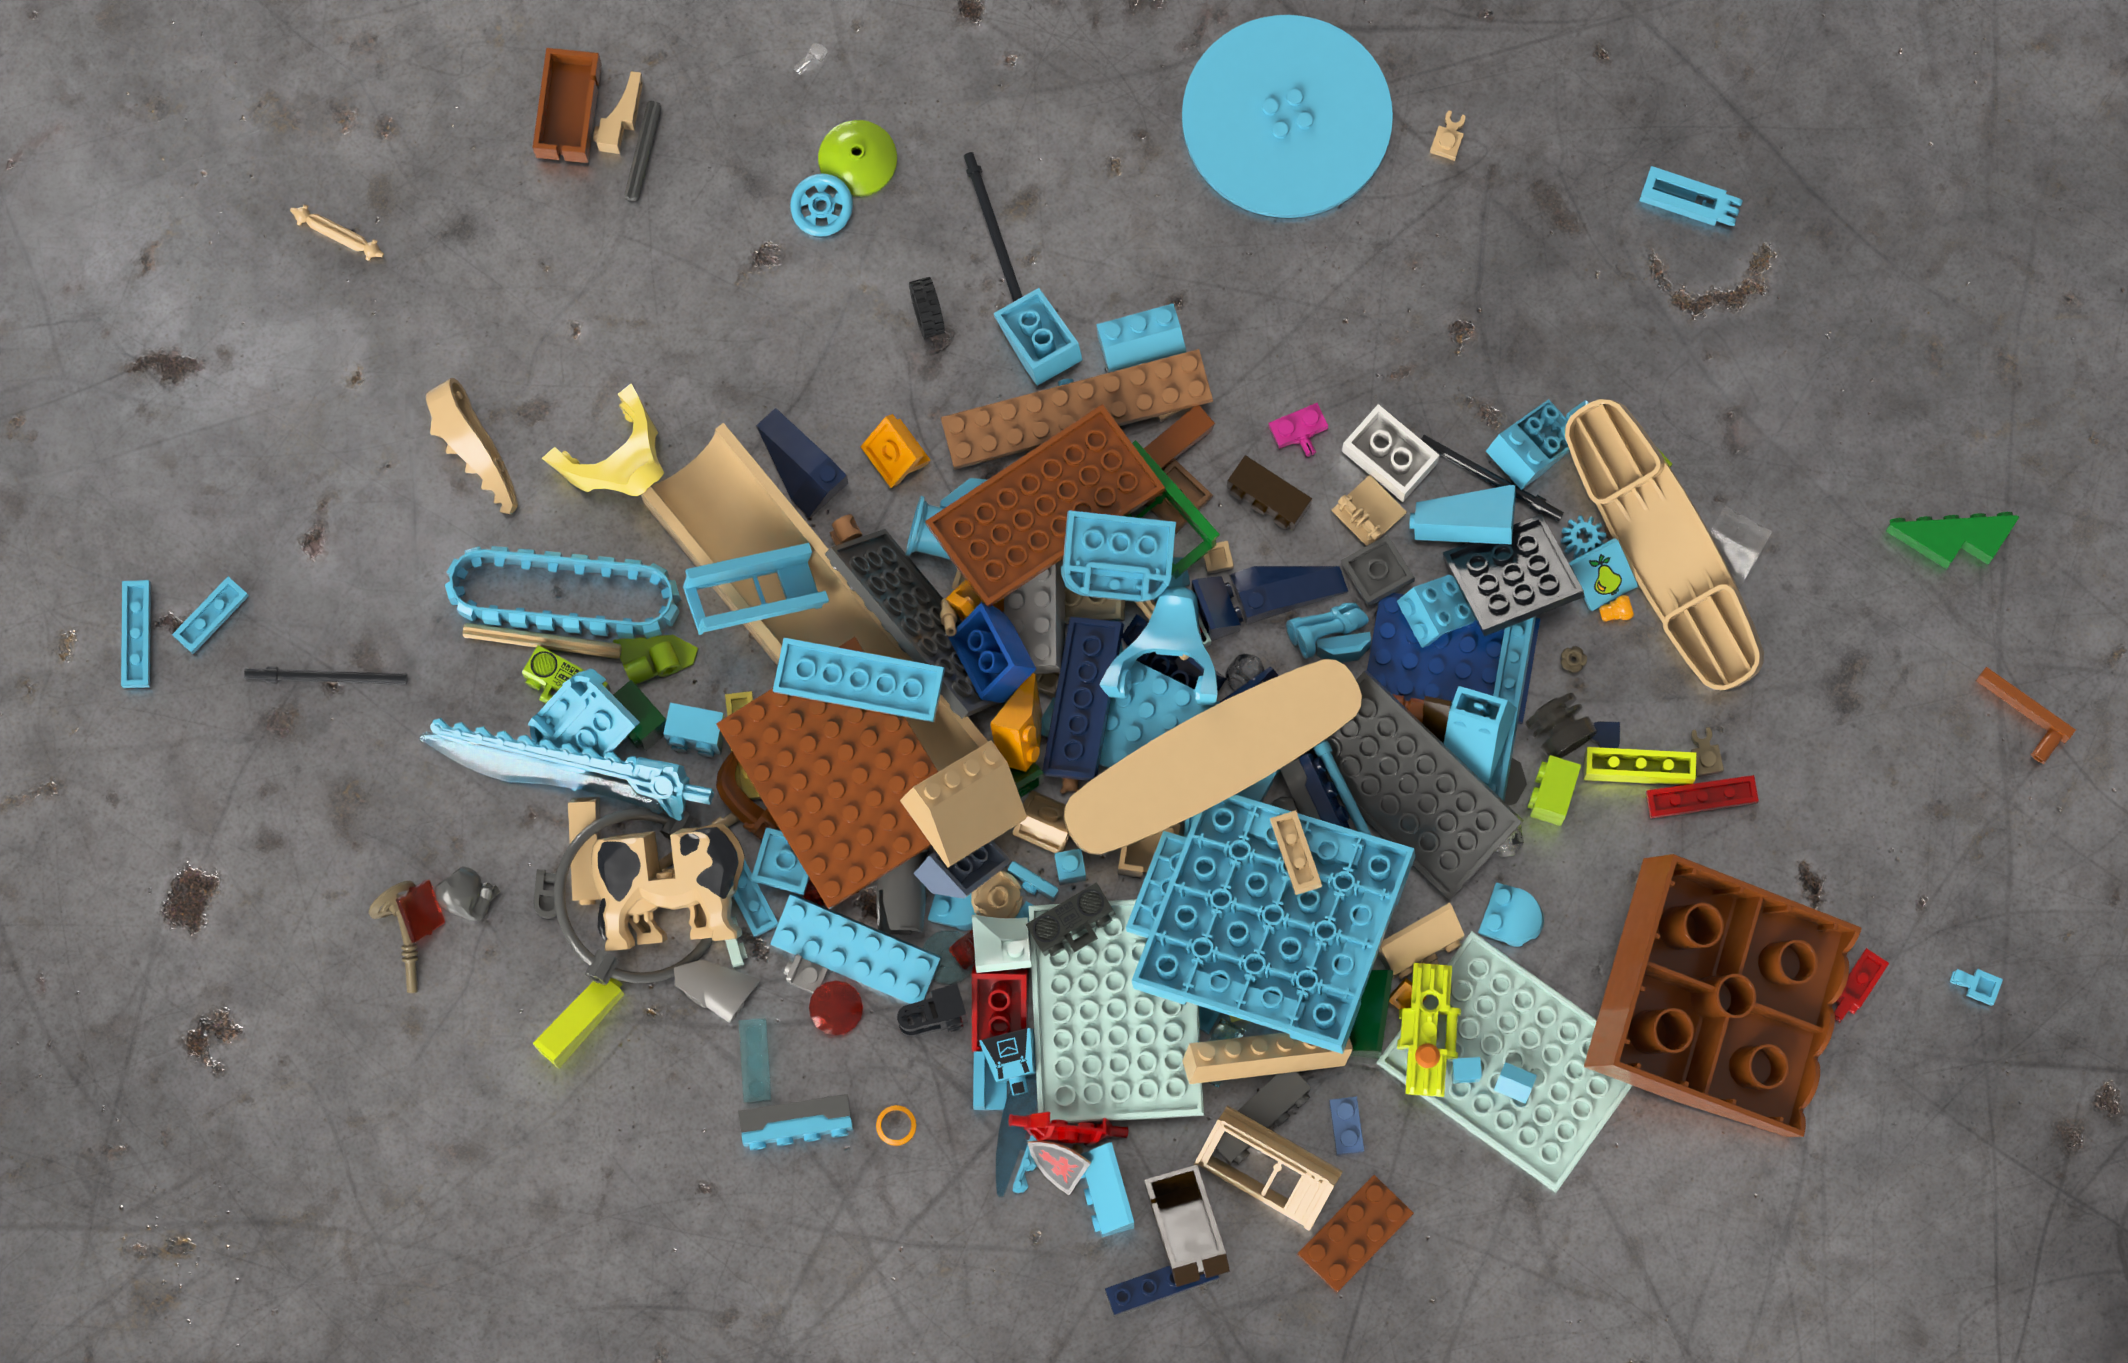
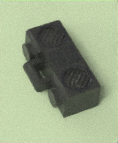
M1096 882L1028 922L1026 926L1044 956L1048 954L1054 956L1065 949L1064 945L1067 943L1070 944L1075 953L1097 940L1098 937L1092 928L1095 926L1098 928L1106 926L1112 921L1111 917L1116 914ZM1086 928L1087 933L1073 940V935Z

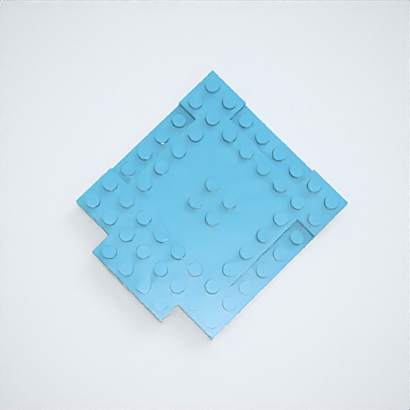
M1234 795L1195 815L1187 837L1163 831L1126 925L1127 932L1148 938L1132 978L1133 989L1186 1005V1002L1288 1033L1290 1038L1343 1054L1395 905L1399 903L1413 865L1415 849L1297 813L1322 887L1295 895L1270 823V818L1292 811Z

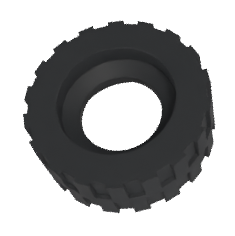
M931 277L909 282L912 304L923 338L944 334L945 327L941 307Z

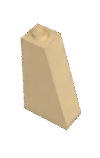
M600 797L572 798L568 802L570 843L585 827L601 818ZM601 830L583 844L571 863L572 901L579 900L580 905L596 904V900L600 899L592 875L591 853L595 842L601 839Z

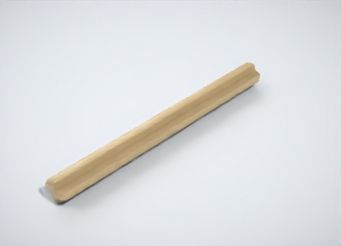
M465 623L463 626V637L530 647H537L539 645L545 649L615 659L620 658L622 650L621 645L616 643L474 623Z

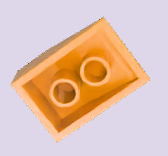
M1034 673L1019 686L990 723L994 744L1007 761L1009 767L1025 772L1033 762L1037 761L1040 753L1041 718L1043 714L1036 675Z

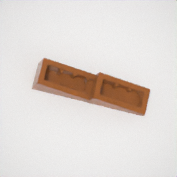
M1200 405L1194 406L1143 449L1164 470L1174 459L1212 432L1215 423Z

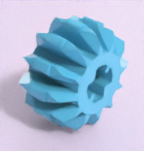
M1578 516L1577 523L1570 519L1567 523L1568 527H1563L1561 531L1565 537L1561 538L1560 543L1568 545L1564 550L1565 554H1569L1572 551L1575 552L1573 560L1577 559L1579 555H1584L1604 544L1601 540L1606 538V533L1599 532L1602 528L1601 523L1595 526L1592 525L1593 517H1589L1588 521L1584 522L1583 516ZM1580 534H1584V538L1588 539L1587 543H1583V540L1579 538Z

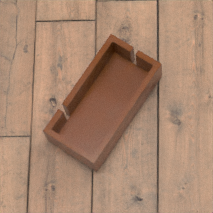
M546 48L532 147L536 158L560 160V155H563L565 161L589 162L598 96L597 86H599L602 66L599 53Z

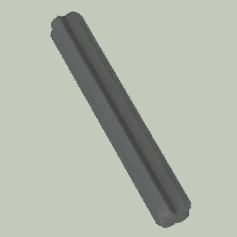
M648 101L624 194L625 199L629 201L639 200L661 111V104L658 102Z

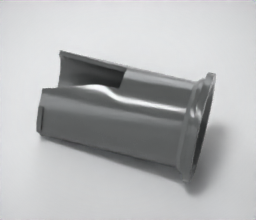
M930 846L877 879L878 930L893 935H911L912 931L923 932L926 886L915 876L914 872L927 859V853L933 849V846Z

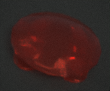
M837 980L825 982L814 990L810 998L809 1012L811 1020L817 1029L832 1035L845 1034L855 1028L861 1019L863 1011L861 996L847 982Z

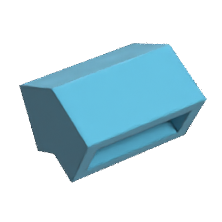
M1505 1062L1494 1091L1526 1104L1537 1075Z

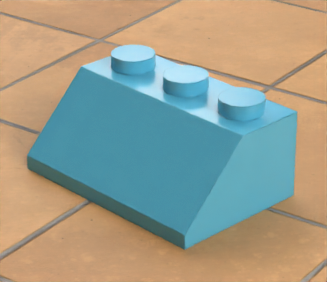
M1174 304L1096 324L1097 336L1108 373L1186 353L1183 334Z
M1112 1142L1080 1154L1091 1162L1081 1179L1086 1178L1088 1185L1087 1189H1083L1087 1205L1093 1204L1096 1215L1091 1216L1095 1232L1101 1231L1102 1237L1134 1229L1133 1215Z

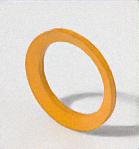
M899 1105L887 1107L877 1118V1133L889 1145H903L914 1136L916 1119L913 1113L906 1107ZM895 1110L906 1113L911 1120L909 1134L900 1140L889 1139L884 1135L881 1128L884 1116Z

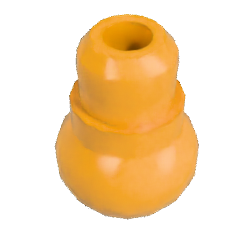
M1621 595L1615 601H1611L1610 604L1602 605L1599 608L1601 618L1605 622L1613 619L1630 620L1634 616L1631 602L1627 595Z

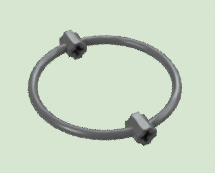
M644 809L614 812L595 820L585 827L566 849L560 861L555 879V910L566 940L578 956L589 965L585 975L594 982L607 985L610 978L630 983H653L674 977V967L698 961L712 944V938L701 939L695 949L685 958L661 970L652 972L625 971L616 968L619 960L614 955L600 949L593 955L582 944L570 923L566 909L565 885L568 871L577 852L590 837L607 826L618 822L647 820L662 824L660 832L664 837L671 840L670 835L682 828H690L694 818L689 813L684 811V818L678 821L669 815Z

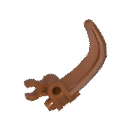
M731 751L717 773L716 788L723 802L744 824L743 827L762 841L766 827L776 830L778 825L768 809L764 810L755 804L737 785L735 772L739 761L733 751Z

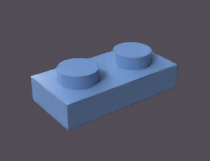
M1357 1096L1329 1100L1336 1156L1364 1152Z

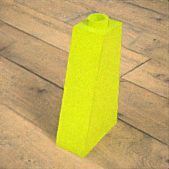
M610 978L607 985L593 981L533 1042L534 1046L560 1069L625 995L620 989L623 984L614 978Z

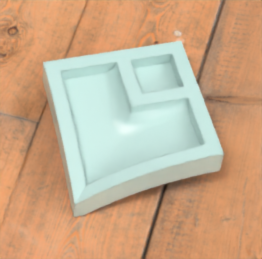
M976 914L972 915L977 973L1031 967L1029 929L1026 926L1028 917L993 918Z

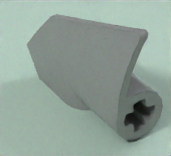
M698 960L674 967L675 986L684 991L692 1001L703 1008H709L729 1023L737 1017L744 1005V1001L760 983L758 978L705 960Z

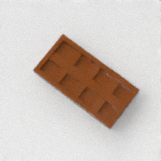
M1373 1175L1297 1255L1338 1293L1404 1225L1414 1212Z

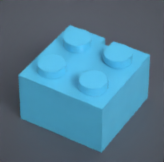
M670 703L663 735L667 744L674 751L687 752V749L696 750L698 755L704 757H713L714 754L721 755L724 736L716 723L723 720L725 716L722 712Z

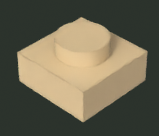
M1228 541L1216 543V546L1203 556L1207 574L1234 569Z

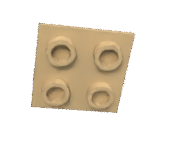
M1371 475L1364 479L1347 496H1342L1338 500V504L1331 510L1365 546L1377 541L1407 513Z

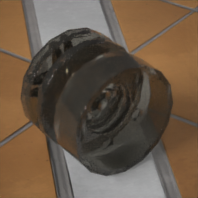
M1568 693L1547 702L1525 723L1529 730L1539 727L1533 733L1535 739L1546 735L1549 737L1541 746L1547 758L1550 755L1563 758L1584 745L1598 733L1589 716L1575 719V716L1583 708L1581 704L1568 708L1577 699L1573 693Z

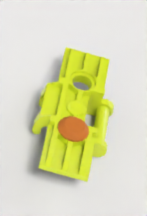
M1413 963L1411 1008L1399 1010V1019L1402 1020L1401 1038L1397 1040V1049L1403 1050L1408 1048L1405 1094L1444 1097L1446 1059L1458 1058V1052H1456L1458 1015H1461V1009L1450 1007L1451 965ZM1427 995L1435 996L1438 999L1437 1008L1433 1010L1426 1009L1423 1005V998ZM1438 1015H1447L1445 1049L1436 1047Z

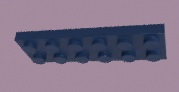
M1070 617L1042 769L1044 776L1091 781L1098 776L1111 697L1103 691L1099 684L1106 670L1114 659L1119 656L1124 630L1122 622Z

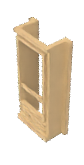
M1228 1105L1217 1120L1194 1165L1201 1166L1304 1225V1228L1309 1231L1343 1172ZM1224 1131L1278 1161L1273 1166L1274 1171L1266 1185L1212 1155ZM1282 1164L1302 1175L1289 1199L1269 1188L1277 1172L1281 1171Z

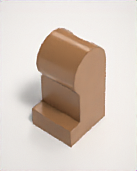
M852 514L845 515L832 523L834 530L829 532L835 546L862 537V533Z

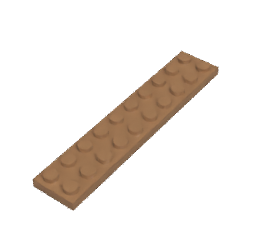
M1199 349L943 416L941 421L953 467L956 470L1035 449L1102 404L1119 426L1210 403L1213 402L1201 354Z

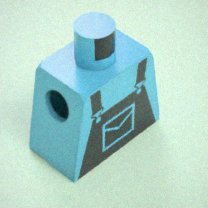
M1026 1028L979 1040L996 1082L1009 1081L1013 1096L1029 1092L1025 1077L1036 1074L1034 1029Z

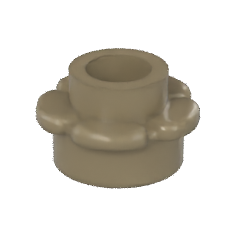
M1580 647L1566 648L1561 653V665L1565 670L1579 672L1587 663V656L1583 654V650ZM1575 657L1576 661H1572L1571 658Z

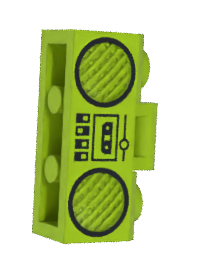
M537 645L522 674L527 679L525 681L527 685L538 691L540 688L544 689L539 700L546 704L553 697L551 695L552 690L557 692L564 682L576 673L585 670ZM604 682L603 685L608 691H610L611 688L607 682Z

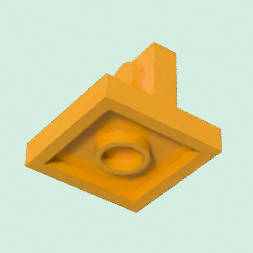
M893 414L886 416L860 446L890 488L898 486L909 473L925 467L931 461L901 419L897 420Z

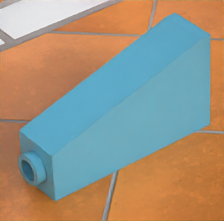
M1515 485L1416 502L1415 513H1410V529H1414L1415 540L1512 544L1516 503Z

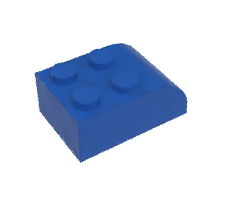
M981 602L956 628V634L948 636L981 700L1004 703L1036 670L1014 625L1003 612L994 606L987 607L985 603Z

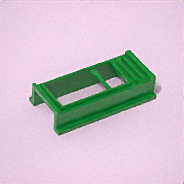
M1135 440L1132 444L1165 487L1162 495L1157 496L1155 501L1135 518H1142L1156 505L1162 504L1166 498L1203 539L1202 543L1178 563L1174 564L1172 562L1171 576L1173 575L1177 579L1216 546V538L1220 534Z

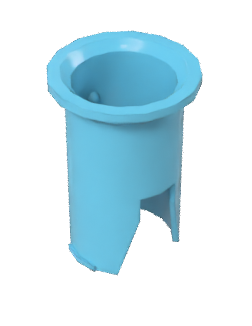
M920 496L905 555L910 556L911 553L917 551L951 560L925 525L926 520L944 508L928 505L927 501H924L925 497Z

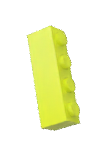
M1587 747L1584 753L1583 780L1668 785L1693 784L1696 780V753Z

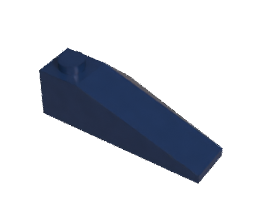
M778 409L772 410L756 425L791 501L809 519L849 484L847 475Z
M1253 566L1229 574L1246 625L1348 592L1340 566Z

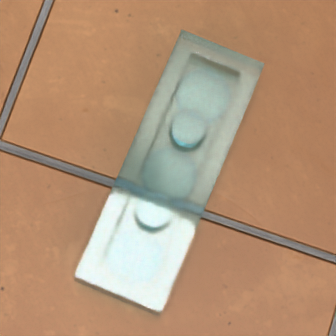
M767 1019L739 1020L743 1102H771Z

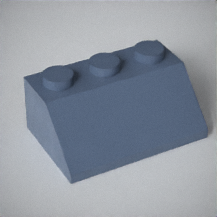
M992 840L950 867L945 865L935 851L927 857L914 874L932 894L964 899L1007 867L1012 860Z

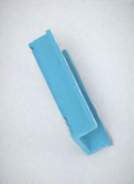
M805 543L686 569L687 577L683 589L698 634L701 635L703 632L803 610L822 608L823 604L829 602L826 591H817L808 565L812 554L810 544ZM777 573L786 600L766 603L757 577ZM753 578L761 605L708 617L705 616L697 590Z

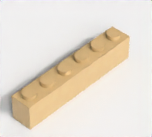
M1284 1032L1190 1043L1182 1061L1189 1084L1345 1066L1353 1047L1349 1038L1345 1050L1341 1054L1290 1038V1035Z

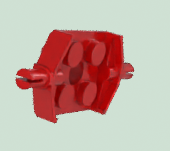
M1050 1112L1026 1116L1011 1114L1009 1116V1126L1024 1127V1130H1027L1037 1141L1048 1139L1057 1140L1061 1143H1084L1085 1146H1092L1102 1139H1109L1111 1137L1127 1138L1129 1131L1128 1127L1113 1126L1107 1118H1103V1124L1094 1125L1093 1123L1082 1122L1078 1123V1126L1068 1125L1066 1120H1051L1050 1123Z

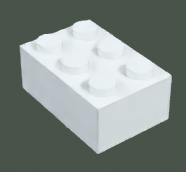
M1379 404L1347 438L1342 448V452L1402 502L1407 499L1438 464L1440 456Z

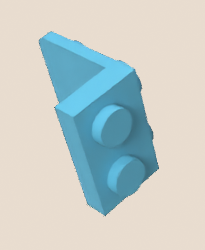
M1452 575L1415 586L1397 600L1402 613L1422 648L1431 645L1444 633L1467 626L1475 621Z

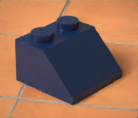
M1222 576L1192 580L1191 590L1197 595L1198 613L1211 642L1239 632L1241 628L1240 623L1244 622L1239 607L1234 608L1230 599L1234 597L1230 583H1224Z

